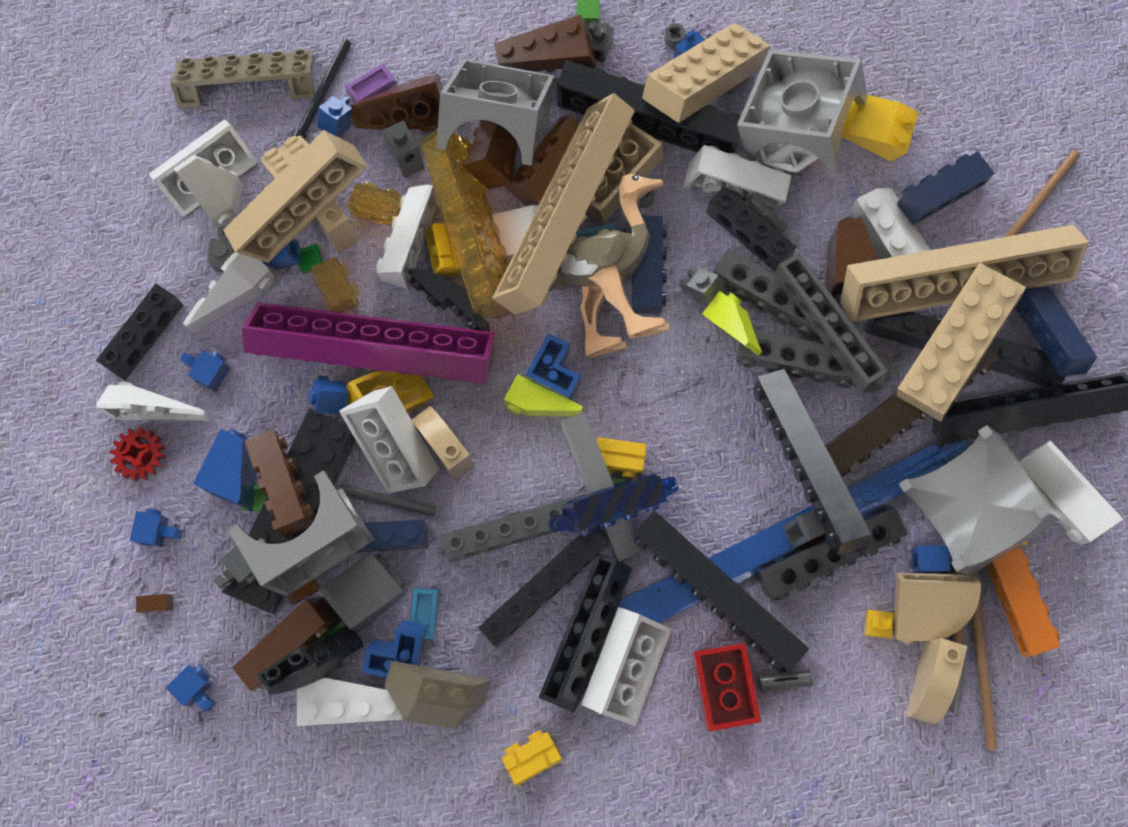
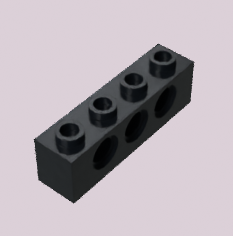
M726 186L709 201L706 213L774 272H776L779 264L793 256L796 246Z
M155 283L96 361L126 381L183 307V304L175 295Z

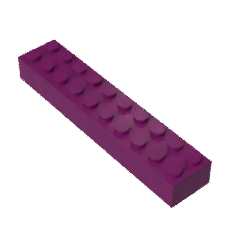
M261 302L255 304L242 327L244 353L467 381L475 384H487L494 358L495 332Z

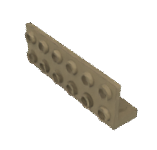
M299 49L294 52L275 51L271 54L251 53L245 56L231 54L218 58L214 56H207L203 59L184 58L177 62L170 84L178 108L201 106L202 100L198 89L199 85L287 79L292 99L314 98L315 89L311 75L314 54L312 50Z

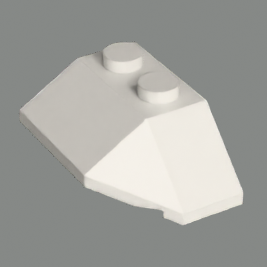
M786 143L767 144L759 150L766 166L796 173L818 159L816 155L808 150Z

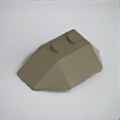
M391 661L384 686L405 721L455 729L484 705L491 680L478 676Z

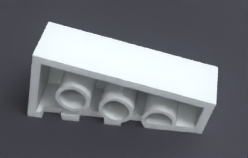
M704 145L688 164L683 188L691 189L693 185L702 187V192L712 194V191H720L726 186L739 198L746 197V199L749 196L752 198L751 194L755 192L767 206L777 209L786 201L792 175L784 173L781 169H771L763 166L758 161L743 159L738 154L720 151L715 146Z
M322 678L297 689V726L404 720L387 689L330 678Z

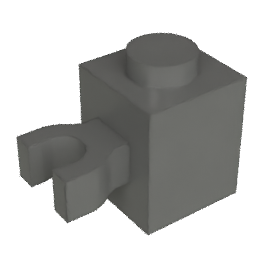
M592 21L589 33L595 60L605 62L614 39V28L604 22Z
M218 227L217 233L220 240L210 239L207 262L215 272H224L221 267L235 252L228 238L224 236L223 227Z
M701 267L696 273L689 269L687 274L691 279L690 281L685 282L681 279L679 282L682 289L690 291L695 302L705 307L710 304L719 291L724 294L727 293L719 275Z
M237 545L220 559L227 570L213 580L219 588L224 590L235 579L243 585L248 583L251 585L257 581Z

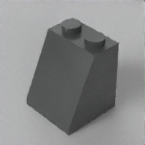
M372 552L318 589L349 629L358 633L406 594L402 589L405 583L397 574L392 576L387 570L390 566L381 554L376 557Z

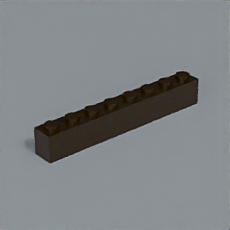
M990 347L963 389L974 382L971 378L978 373L984 375L994 367L992 363L998 358ZM895 393L828 442L825 447L840 476L843 478L852 471L850 466L857 461L859 464H862L872 456L870 453L877 447L879 449L884 448L892 442L890 437L897 432L900 435L905 433L912 427V421L916 418L922 420L928 414L896 396L897 393Z

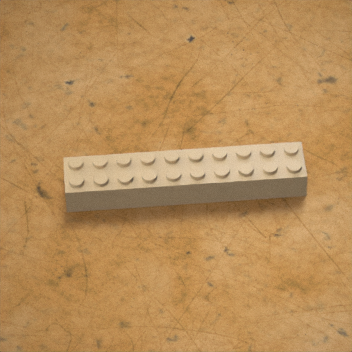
M615 93L587 108L492 297L494 301L514 315L541 307L546 302L548 297L547 291L557 279L556 273L567 258L566 252L569 246L576 240V231L586 219L585 213L596 198L594 194L597 188L605 180L604 174L614 161L613 155L623 142L622 136L632 124L631 118L635 110Z
M1074 225L847 265L840 304L851 322L951 304L955 301L979 262L1026 288L1073 281L1076 279L1089 241Z

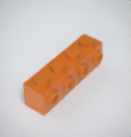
M1017 548L991 562L986 568L1022 657H1030L1061 647L1059 644L1060 637L1057 629L1052 626L1048 617V606L1041 600L1039 595V584L1030 573L1028 557L1021 551V548Z

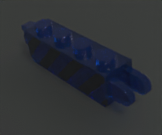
M655 473L650 475L644 474L566 501L562 507L563 514L552 517L548 521L549 530L551 532L569 531V533H579V536L593 533V528L599 525L602 528L615 525L616 519L622 517L624 520L635 518L638 516V511L644 509L645 512L657 510L660 508V503L667 501L668 496L679 491L674 476L660 478Z

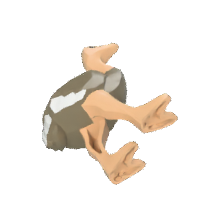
M635 174L623 176L619 187V204L631 227L632 233L604 229L589 238L585 236L576 238L566 252L567 258L556 273V281L548 289V291L556 289L561 291L566 289L569 284L582 288L581 312L585 323V351L588 358L626 349V342H622L621 337L602 336L598 333V312L605 299L622 314L629 339L650 336L670 330L669 324L665 322V318L642 317L635 314L626 298L622 283L640 266L647 251L650 238L647 226L639 211L638 202L648 192L664 185L662 179H649Z

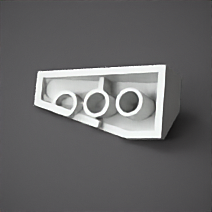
M196 155L191 156L173 168L217 228L230 224L233 218L238 215L244 185L235 172L231 170L228 172L222 166L216 167L210 161Z
M234 252L221 267L224 273L217 282L212 280L208 286L210 288L208 296L196 303L183 324L194 334L259 296L263 291L271 287L275 279L271 271L260 260Z
M118 382V385H108L96 406L97 409L113 419L211 421V416L204 410L133 386L129 382Z

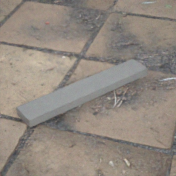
M583 412L560 423L588 494L595 496L603 493L596 507L602 519L615 487L586 413ZM620 500L611 520L601 523V527L609 542L613 557L622 561L640 551L633 542L635 538L632 536L633 533L626 515H623L624 510Z

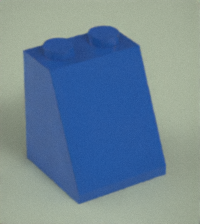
M220 429L193 484L209 494L253 512L256 472L245 444V440L248 438L233 429H230L229 432Z

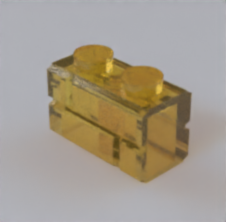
M356 182L347 208L352 216L392 226L394 217L399 216L402 196L397 190L392 188L382 190L370 182H364V184Z
M333 257L310 269L330 311L343 313L347 309L349 310L360 304L357 299L360 292L355 282L349 283L347 276L351 274L345 262L339 263L337 257Z

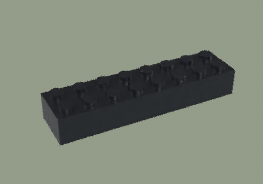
M566 60L557 82V107L584 115L588 107L615 93L635 110L631 118L632 124L654 139L696 153L706 145L715 146L720 151L735 154L740 140V133L737 127L740 115L733 112L727 113L718 110L715 106L706 105L678 123L642 99L645 83L638 84L629 81L626 77L614 76L602 69H592L580 62Z
M309 408L287 456L288 458L292 457L296 464L297 471L294 472L297 481H302L306 490V494L303 495L306 504H311L316 517L320 505V491L314 476L324 470L335 486L356 439L346 423L324 414H316L314 410ZM264 502L249 536L256 541L263 538L268 544H280L299 537L307 529L288 537H284L274 531L271 522L275 520L271 513L267 511ZM235 579L228 588L223 589L221 592L274 615L284 596L260 586L258 580L251 585L249 583L243 585Z

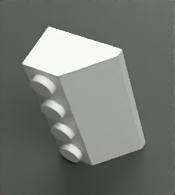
M223 120L149 173V175L182 217H184L200 204L173 168L191 156L196 155L210 161L216 167L222 166L228 172L230 170L235 172L239 177L257 164L258 161L231 124Z
M432 185L410 187L407 194L402 196L399 216H395L393 219L392 235L387 237L384 244L385 253L383 259L380 258L376 266V272L382 282L408 289L409 281L411 280L408 271L411 268L415 269L426 240L425 232L431 226L438 207Z
M877 188L857 198L850 211L855 218H862L873 248L880 259L929 251L930 248L916 226L911 224L897 205L899 199L892 188Z
M392 386L372 391L339 411L388 494L426 486L439 470Z
M1051 441L1031 451L1020 461L1021 465L1060 517L1057 523L1067 530L1068 537L1079 545L1089 543L1123 520Z
M618 607L581 705L605 716L636 726L672 629L640 614Z

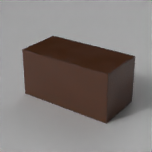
M315 578L289 594L287 598L291 605H296L317 593L321 587Z
M173 595L136 596L137 613L173 611Z

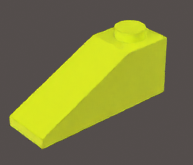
M719 291L702 315L759 356L761 349L748 313L740 306L742 301L732 293L727 296Z
M517 374L504 398L505 405L508 406L506 409L518 416L520 413L526 416H575L583 413V406Z

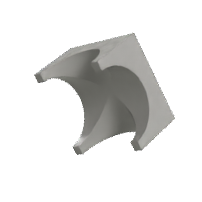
M769 50L737 124L747 159L749 161H757L760 155V148L767 144L786 143L808 150L825 164L828 172L838 174L841 167V137L848 110L853 101L856 104L865 105L868 98L862 60Z
M462 59L440 93L437 148L446 150L451 134L460 125L473 120H487L501 125L514 136L521 150L522 164L531 166L538 130L546 132L548 129L554 75Z
M988 425L978 431V438L967 450L946 465L924 476L913 479L907 478L899 483L903 492L917 503L941 535L953 559L951 564L955 570L968 575L974 574L1060 520V517L1001 435Z
M324 470L314 476L320 491V505L317 515L311 526L299 537L285 543L268 544L263 538L258 541L254 540L238 524L228 530L260 586L288 596L374 541V538L342 488L337 491Z

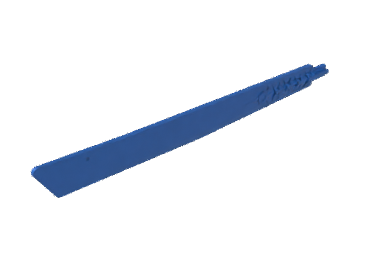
M962 440L955 441L940 449L937 444H933L847 489L861 516L904 493L899 483L907 478L913 479L924 476L946 465L947 461L967 450V444ZM810 506L709 557V559L738 584L756 575L753 568L792 550L793 548L782 526L794 518L814 510V508ZM670 576L620 599L618 607L661 623L701 602L690 593L692 589L686 583L681 585Z

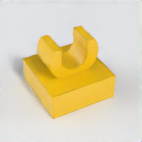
M866 610L865 636L892 639L894 613Z

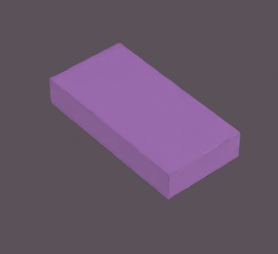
M383 63L348 84L345 88L356 103L385 92L396 85V80Z

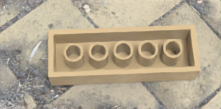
M732 23L648 74L642 99L680 123L761 70L770 45L760 37L745 30L741 25Z
M323 130L223 231L235 252L269 263L368 166L354 145Z
M979 262L899 385L896 396L941 422L1018 304L1026 287Z

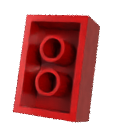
M741 643L692 652L691 655L706 731L760 723L761 718L746 644Z

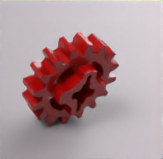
M138 427L137 433L129 428L127 436L120 433L119 436L122 440L120 442L113 441V444L117 446L116 450H110L109 452L115 456V458L110 460V463L117 465L114 469L115 472L122 473V477L126 479L131 477V480L138 482L139 477L145 481L148 480L149 473L157 475L155 468H163L159 461L166 458V455L161 453L166 448L165 445L160 443L161 437L158 435L154 436V432L149 429L145 432V429L142 427ZM140 439L148 440L150 444H143ZM126 464H133L136 470L129 469Z

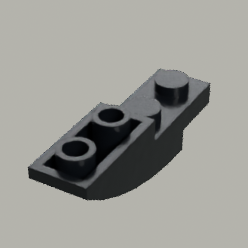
M413 268L408 271L411 278L410 284L418 292L422 290L427 295V301L433 307L439 306L443 311L449 307L457 317L462 315L468 321L466 325L470 329L490 331L489 323L477 312L481 308L479 300L469 291L448 278L432 272Z
M346 625L307 651L302 646L256 674V677L269 695L292 691L314 683L342 668V660L364 645L357 633L350 630Z

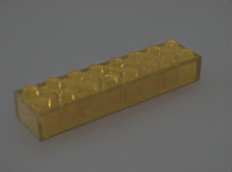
M438 130L419 141L473 312L500 319L511 312L494 301L492 297L509 265L505 257L507 255L506 250L499 238V228L494 223L492 217L493 209L485 195L486 188L461 166L463 159L468 158L467 149L471 143L468 139L453 132L447 149L437 148Z

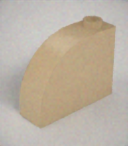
M335 200L314 218L338 253H341L358 241L348 218Z
M431 406L411 419L420 436L454 481L475 467L470 454Z
M896 573L893 632L896 639L908 644L915 643L916 641H931L946 638L962 629L972 618L978 607L981 583L975 575Z
M943 638L924 641L906 717L928 724H937L942 720L956 693L968 646Z

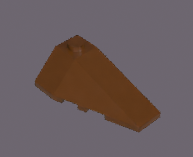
M436 73L413 80L348 106L352 108L351 117L357 129L384 130L404 121L408 129L432 131L438 129L440 93L443 87L439 75Z

